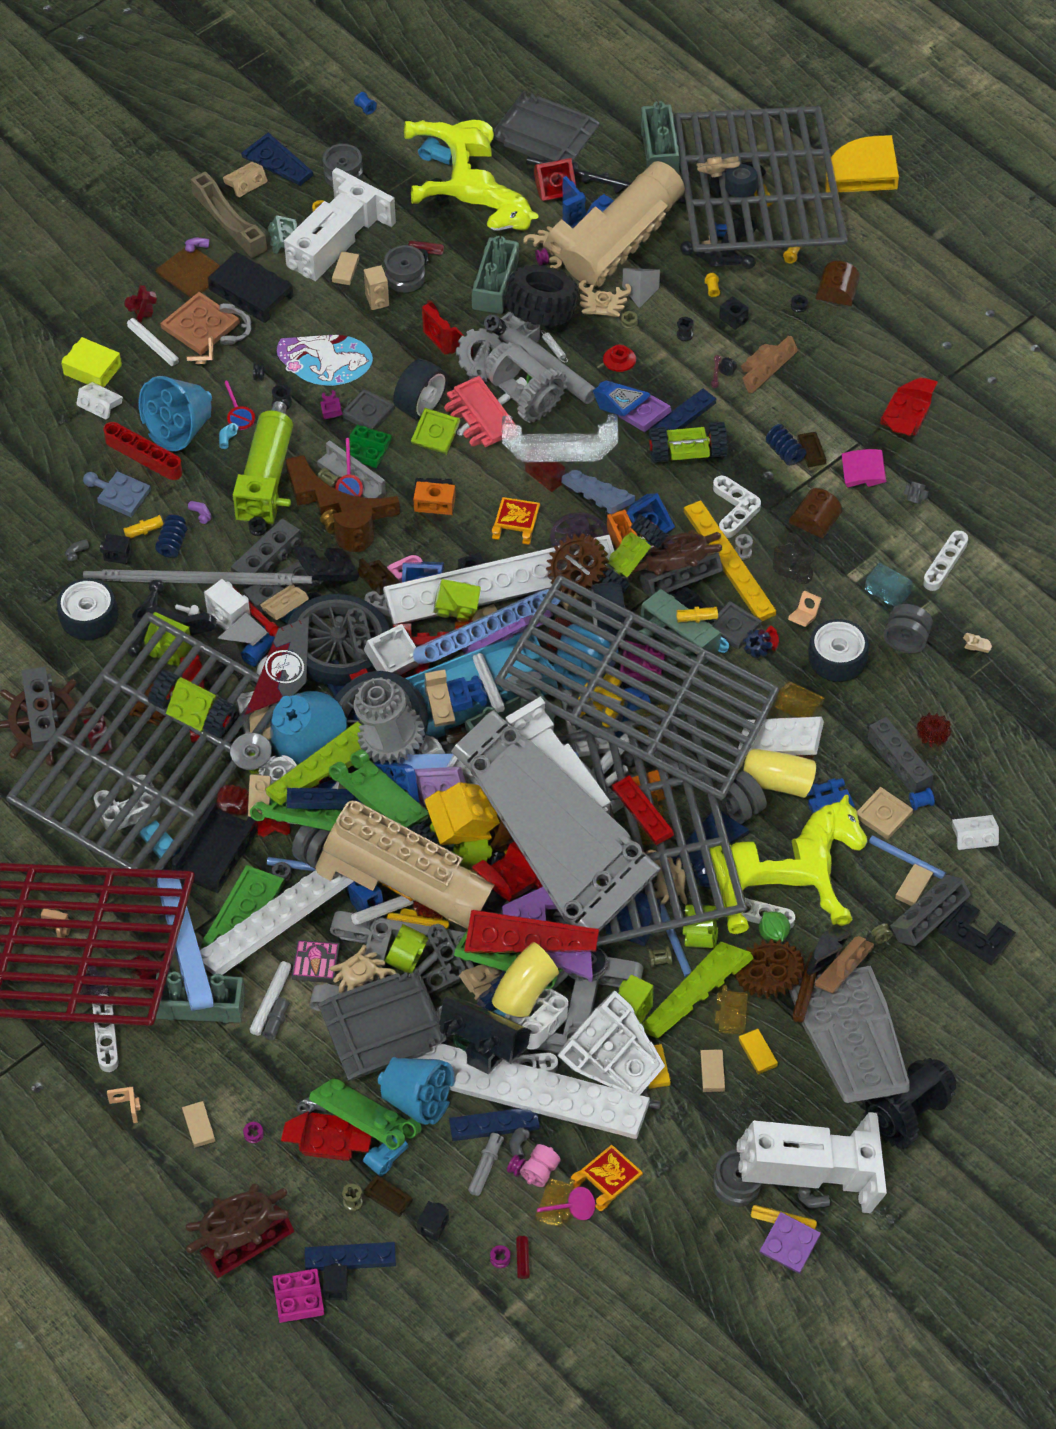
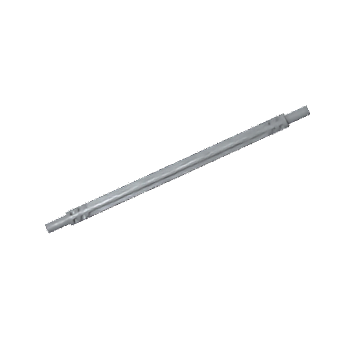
M113 569L83 572V578L102 579V581L151 582L153 580H160L169 583L216 584L223 579L231 584H313L312 576H295L293 573Z

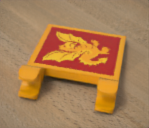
M502 497L496 521L492 528V539H500L502 528L522 531V544L529 545L540 503Z
M610 1145L582 1170L574 1173L571 1176L572 1181L570 1185L577 1188L587 1178L603 1193V1195L596 1199L597 1204L595 1205L599 1211H603L612 1200L639 1179L643 1172L613 1145Z

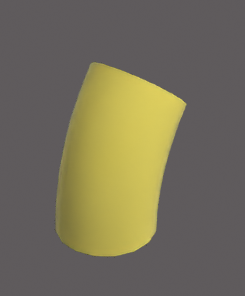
M752 749L746 756L743 771L749 773L762 789L805 798L815 778L816 763L814 760L795 755Z
M532 942L523 950L508 968L496 988L492 1004L508 1015L516 1017L529 1016L543 990L559 975V970L553 960L537 943Z

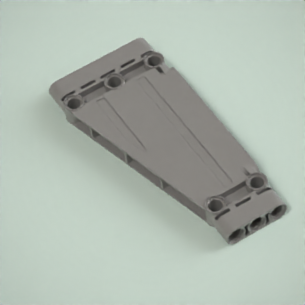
M494 710L488 713L452 749L451 752L471 771V774L478 782L565 922L576 926L596 928L600 932L661 870L642 851L641 846L630 839V835L533 742L529 739H524L519 734L517 728L510 726ZM507 735H512L516 739L512 742H508L505 740V737ZM481 763L486 768L480 771L475 768V765ZM634 850L636 851L637 855L635 857H629L626 854V851ZM598 879H605L608 884L602 887L596 881ZM569 908H574L578 913L575 916H570L566 911Z

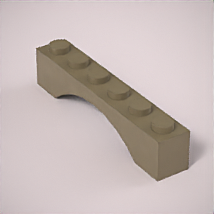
M206 171L191 179L192 194L251 258L267 250L265 234L255 224L246 222L233 210L216 182Z

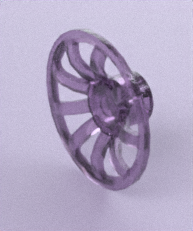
M588 513L567 514L558 519L553 525L550 533L551 543L553 547H558L560 540L565 543L567 542L566 536L573 539L574 534L579 538L582 533L586 537L591 535L593 538L608 535L607 527L599 518ZM587 518L594 520L596 523L589 526ZM565 520L570 526L568 528L558 527ZM601 526L604 534H596L593 530ZM555 532L566 534L561 539H555Z

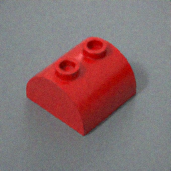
M571 158L534 166L536 187L542 201L563 197V177L567 176L570 181L575 183Z

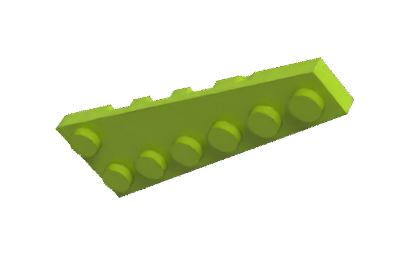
M359 722L354 723L265 789L266 795L281 805L287 802V788H312L318 785L319 780L328 776L331 777L329 767L337 762H343L347 768L353 765L350 760L351 754L361 749L357 735L360 732L359 726L361 724Z
M720 942L642 1023L645 1029L644 1032L659 1038L683 1016L693 1010L692 1005L697 1001L705 1000L709 996L708 992L715 986L718 988L722 986L727 976L731 973L735 975L754 958L751 952Z

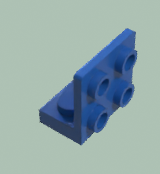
M565 176L563 177V221L571 228H574L586 215V197L583 192L576 188L575 183Z

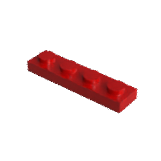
M630 775L612 785L613 791L656 846L674 836L671 827Z

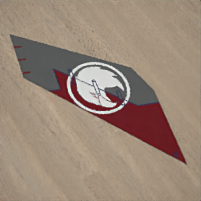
M309 617L278 628L245 715L279 702L283 696L294 695L306 683Z

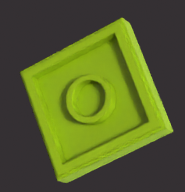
M424 408L411 443L447 455L460 424V418Z

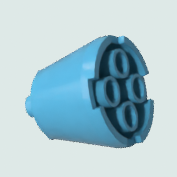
M576 624L568 627L606 648H609L611 642ZM563 634L560 638L561 641L600 661L604 657V655ZM558 648V656L593 674L595 673L597 668ZM611 660L609 666L614 667L616 661ZM554 664L553 667L556 672L583 686L589 683L588 680ZM562 684V687L564 689L572 690L571 688Z
M393 1057L385 1072H381L378 1077V1084L381 1085L382 1099L416 1122L424 1125L429 1123L434 1125L444 1115L450 1103L447 1101L450 1090L449 1086H454V1070L450 1063L438 1059Z

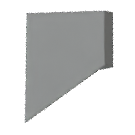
M623 268L622 287L626 290L625 284L631 286L629 296L640 308L659 289L660 270Z
M245 612L217 639L245 642L254 646L268 632Z

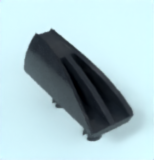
M446 997L442 1004L439 1022L441 1033L447 1032V1036L454 1033L475 1044L477 1052L483 1050L482 1055L489 1052L512 1064L521 1056L530 1043V1033L532 1032L530 1029L484 1007L454 997Z

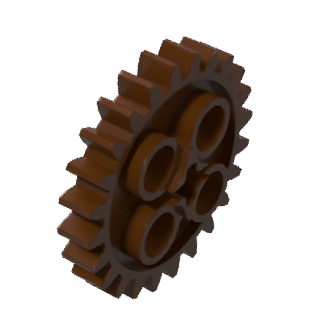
M582 533L579 538L574 534L573 539L566 536L567 542L564 543L560 540L561 546H554L556 552L549 553L553 558L547 560L551 566L547 567L546 570L550 573L547 577L552 580L551 584H553L557 576L561 575L589 590L592 585L602 583L599 579L601 577L606 578L603 571L609 570L604 565L609 563V560L606 558L608 553L604 550L605 547L591 535L586 537ZM578 549H580L579 553L576 554V555H574V553H575ZM567 555L589 571L590 574H585L565 557ZM591 560H594V562L588 566L589 562ZM581 575V578L576 581V578ZM563 585L559 588V591L565 594L569 593L572 597L577 593Z
M770 939L767 944L764 940H762L761 945L753 943V949L746 947V950L751 952L754 959L735 974L738 984L743 987L744 992L749 990L751 996L757 993L758 998L765 994L768 999L770 994L778 997V992L785 995V989L793 990L792 984L799 985L798 979L803 978L802 972L805 969L803 957H801L800 951H796L795 945L790 947L789 942L782 945L781 939L777 943Z

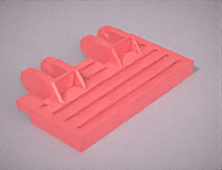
M480 376L455 386L454 390L447 392L448 398L452 401L445 404L444 408L446 412L453 411L450 416L463 417L470 426L463 434L465 438L472 437L469 442L471 446L475 447L483 444L484 447H487L518 432L516 424Z

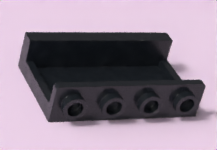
M235 252L208 277L210 291L263 323L270 319L269 311L285 296L290 299L293 297V286L289 281L280 278L274 272L268 271L262 265L253 262L247 256L241 255L238 252Z
M212 802L210 807L203 813L200 822L196 823L193 827L189 839H185L180 853L174 856L172 860L173 870L192 871L195 874L194 884L219 893L258 832L257 821L250 816L245 821L218 809L217 803Z

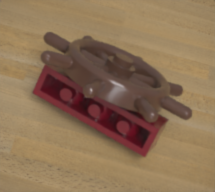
M252 1184L248 1192L239 1193L224 1200L214 1198L212 1201L214 1206L204 1215L201 1221L186 1224L187 1231H200L201 1234L199 1239L187 1245L186 1251L193 1253L206 1245L199 1252L208 1270L217 1278H220L295 1231L288 1218L289 1212L282 1210L277 1205H272L287 1196L286 1189L282 1188L267 1197L265 1194L258 1192V1184Z

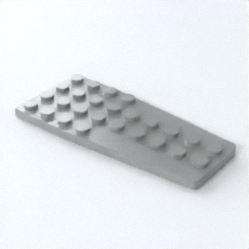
M871 966L855 968L834 993L818 988L814 983L802 1025L843 1101L850 1103L908 1092L910 1090L909 1079L889 1009ZM822 974L817 975L815 981H816ZM803 978L798 979L799 985L792 984L793 990H789L794 1005L796 1004Z

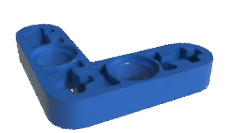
M380 761L373 763L405 792L408 791L409 795L420 804L416 773L411 765L392 763L390 765L389 762H385L382 765ZM390 768L393 771L394 777L391 775Z

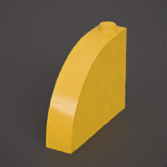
M892 135L870 136L853 140L840 147L831 157L838 192L898 189L899 174ZM826 172L825 191H826V192H830V187H829V182H828V177H827V172Z

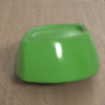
M764 912L758 926L760 935L768 942L770 939H773V942L777 943L781 939L783 943L790 931L788 918L781 912Z

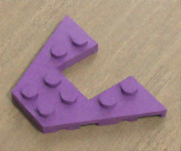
M546 610L544 616L550 618L553 614L551 611ZM529 615L519 619L520 621L514 622L488 635V637L463 648L464 655L500 640L503 642L513 638L514 634L523 633L533 616ZM539 622L536 628L543 624Z
M541 887L503 905L502 914L546 921L545 909L557 908L544 887ZM546 952L557 968H562L569 974L571 972L592 982L591 952Z

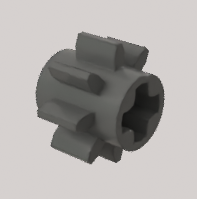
M913 481L911 486L906 485L904 494L908 495L907 500L921 504V500H926L929 491L925 490L926 485Z

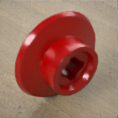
M615 345L604 353L603 363L612 371L623 372L635 365L636 355L630 348L624 345Z

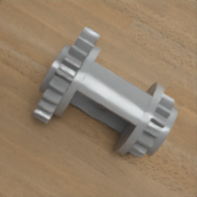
M511 342L508 344L502 343L495 347L486 359L485 367L487 369L485 372L489 376L491 383L499 386L519 404L517 408L519 411L517 413L529 423L531 421L535 422L536 419L539 421L541 416H546L547 411L551 412V408L555 407L556 402L561 400L560 396L565 393L563 390L567 388L565 384L568 383V380H566L568 377L562 370L557 367L554 369L551 367L550 370H547L529 355L521 345H515ZM521 369L532 377L525 388L513 379Z
M380 677L364 682L362 687L358 688L359 692L355 694L354 700L355 713L358 719L364 723V725L359 726L360 732L357 733L361 749L367 752L369 758L372 757L373 762L380 760L382 765L386 760H388L390 765L393 763V760L400 763V758L402 757L408 760L407 754L415 755L413 749H420L419 743L424 742L422 737L425 735L424 725L420 715H417L415 710L410 711L409 706H406V697L402 688L396 683L391 682L390 679L386 680Z

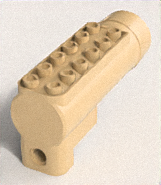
M653 162L603 212L595 206L574 228H571L561 219L548 234L544 246L563 261L566 269L574 278L580 282L586 280V284L594 285V288L596 286L601 287L606 280L605 277L607 275L611 276L617 270L616 266L619 263L622 265L629 256L627 255L630 252L633 254L639 248V243L641 241L645 242L650 237V232L652 230L656 231L661 226V221L665 218L666 212L684 194V183L672 167L663 162Z
M357 801L346 803L324 843L323 851L315 867L320 876L330 881L335 873L338 872L372 891L380 881L467 929L471 910H482L495 885L486 881L474 871L460 866L463 859L460 856Z

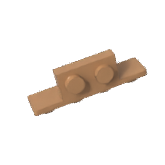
M792 336L786 337L778 346L768 344L760 346L758 351L748 357L747 361L741 365L743 372H748L743 377L748 393H753L798 351Z
M860 936L855 937L815 981V986L834 993L873 949L874 944Z

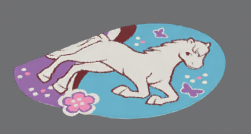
M344 335L281 338L277 345V355L287 366V371H292L300 378L318 385L333 386L356 380L368 371L373 361L370 349L363 342Z

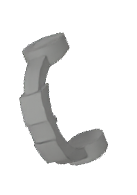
M221 304L219 306L220 312L235 313L245 322V324H241V327H246L242 335L222 336L220 338L221 344L232 345L249 335L251 320L249 315L235 308L233 304Z

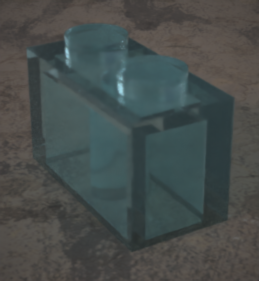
M879 563L866 577L865 590L895 607L902 604L911 594L913 581Z

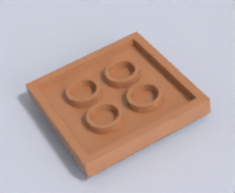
M198 292L160 324L164 331L202 355L209 349V337H213V345L216 344L222 336H225L240 324V321L232 313L220 312V305L201 292Z

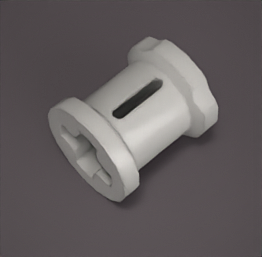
M740 534L735 540L737 546L735 551L741 560H745L752 555L750 547L753 544V540L747 534Z

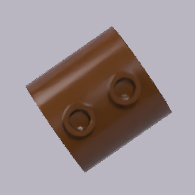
M844 261L828 263L824 268L816 299L852 306L860 279L858 270L852 264Z
M813 488L792 514L789 523L823 539L842 513V506L839 500L830 492L820 488Z
M371 505L333 514L335 540L339 547L349 552H362L372 544L374 540V527Z

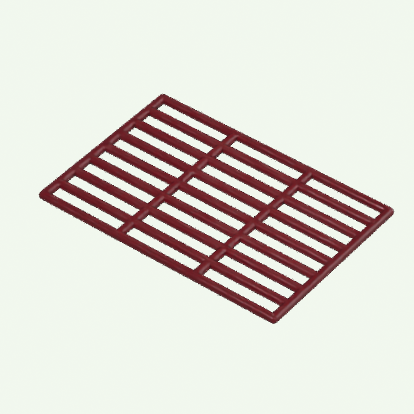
M0 863V871L27 872L25 881L0 880V889L22 890L19 899L0 898V907H16L14 917L0 916V925H11L8 935H0V943H5L3 952L0 953V988L3 980L74 984L71 994L0 990V999L69 1002L66 1012L0 1009V1017L141 1026L154 1025L194 881V872ZM36 873L105 876L103 885L33 882ZM114 876L185 879L183 889L112 886ZM30 890L100 893L98 903L28 900ZM109 894L180 897L178 907L107 903ZM25 908L95 911L93 921L23 917ZM104 912L175 915L173 925L101 921ZM19 926L90 929L87 939L17 935ZM99 930L170 933L168 943L96 939ZM14 944L85 947L82 957L11 953ZM93 948L165 951L163 961L91 958ZM8 962L79 966L77 975L6 972ZM88 966L160 970L157 980L85 976ZM83 984L155 988L152 998L80 994ZM77 1003L150 1007L147 1017L75 1013Z

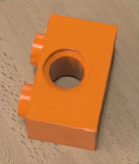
M417 482L413 499L414 512L452 515L456 498L455 485Z

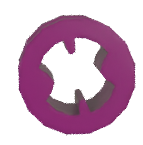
M542 248L541 251L535 250L538 265L541 266L543 263L549 264L546 248Z
M249 1122L243 1129L244 1138L247 1142L258 1143L262 1140L264 1135L263 1128L258 1122ZM253 1129L255 1131V1129H257L258 1135L255 1137L253 1136V1134L252 1136H249V1130Z
M517 1154L513 1156L507 1167V1172H513L515 1177L520 1175V1169L526 1162L524 1158L519 1159L520 1157Z
M502 1245L495 1246L490 1252L491 1264L500 1269L509 1265L511 1259L509 1249ZM501 1253L504 1254V1260H501V1258L500 1260H496L497 1254H499L500 1256Z

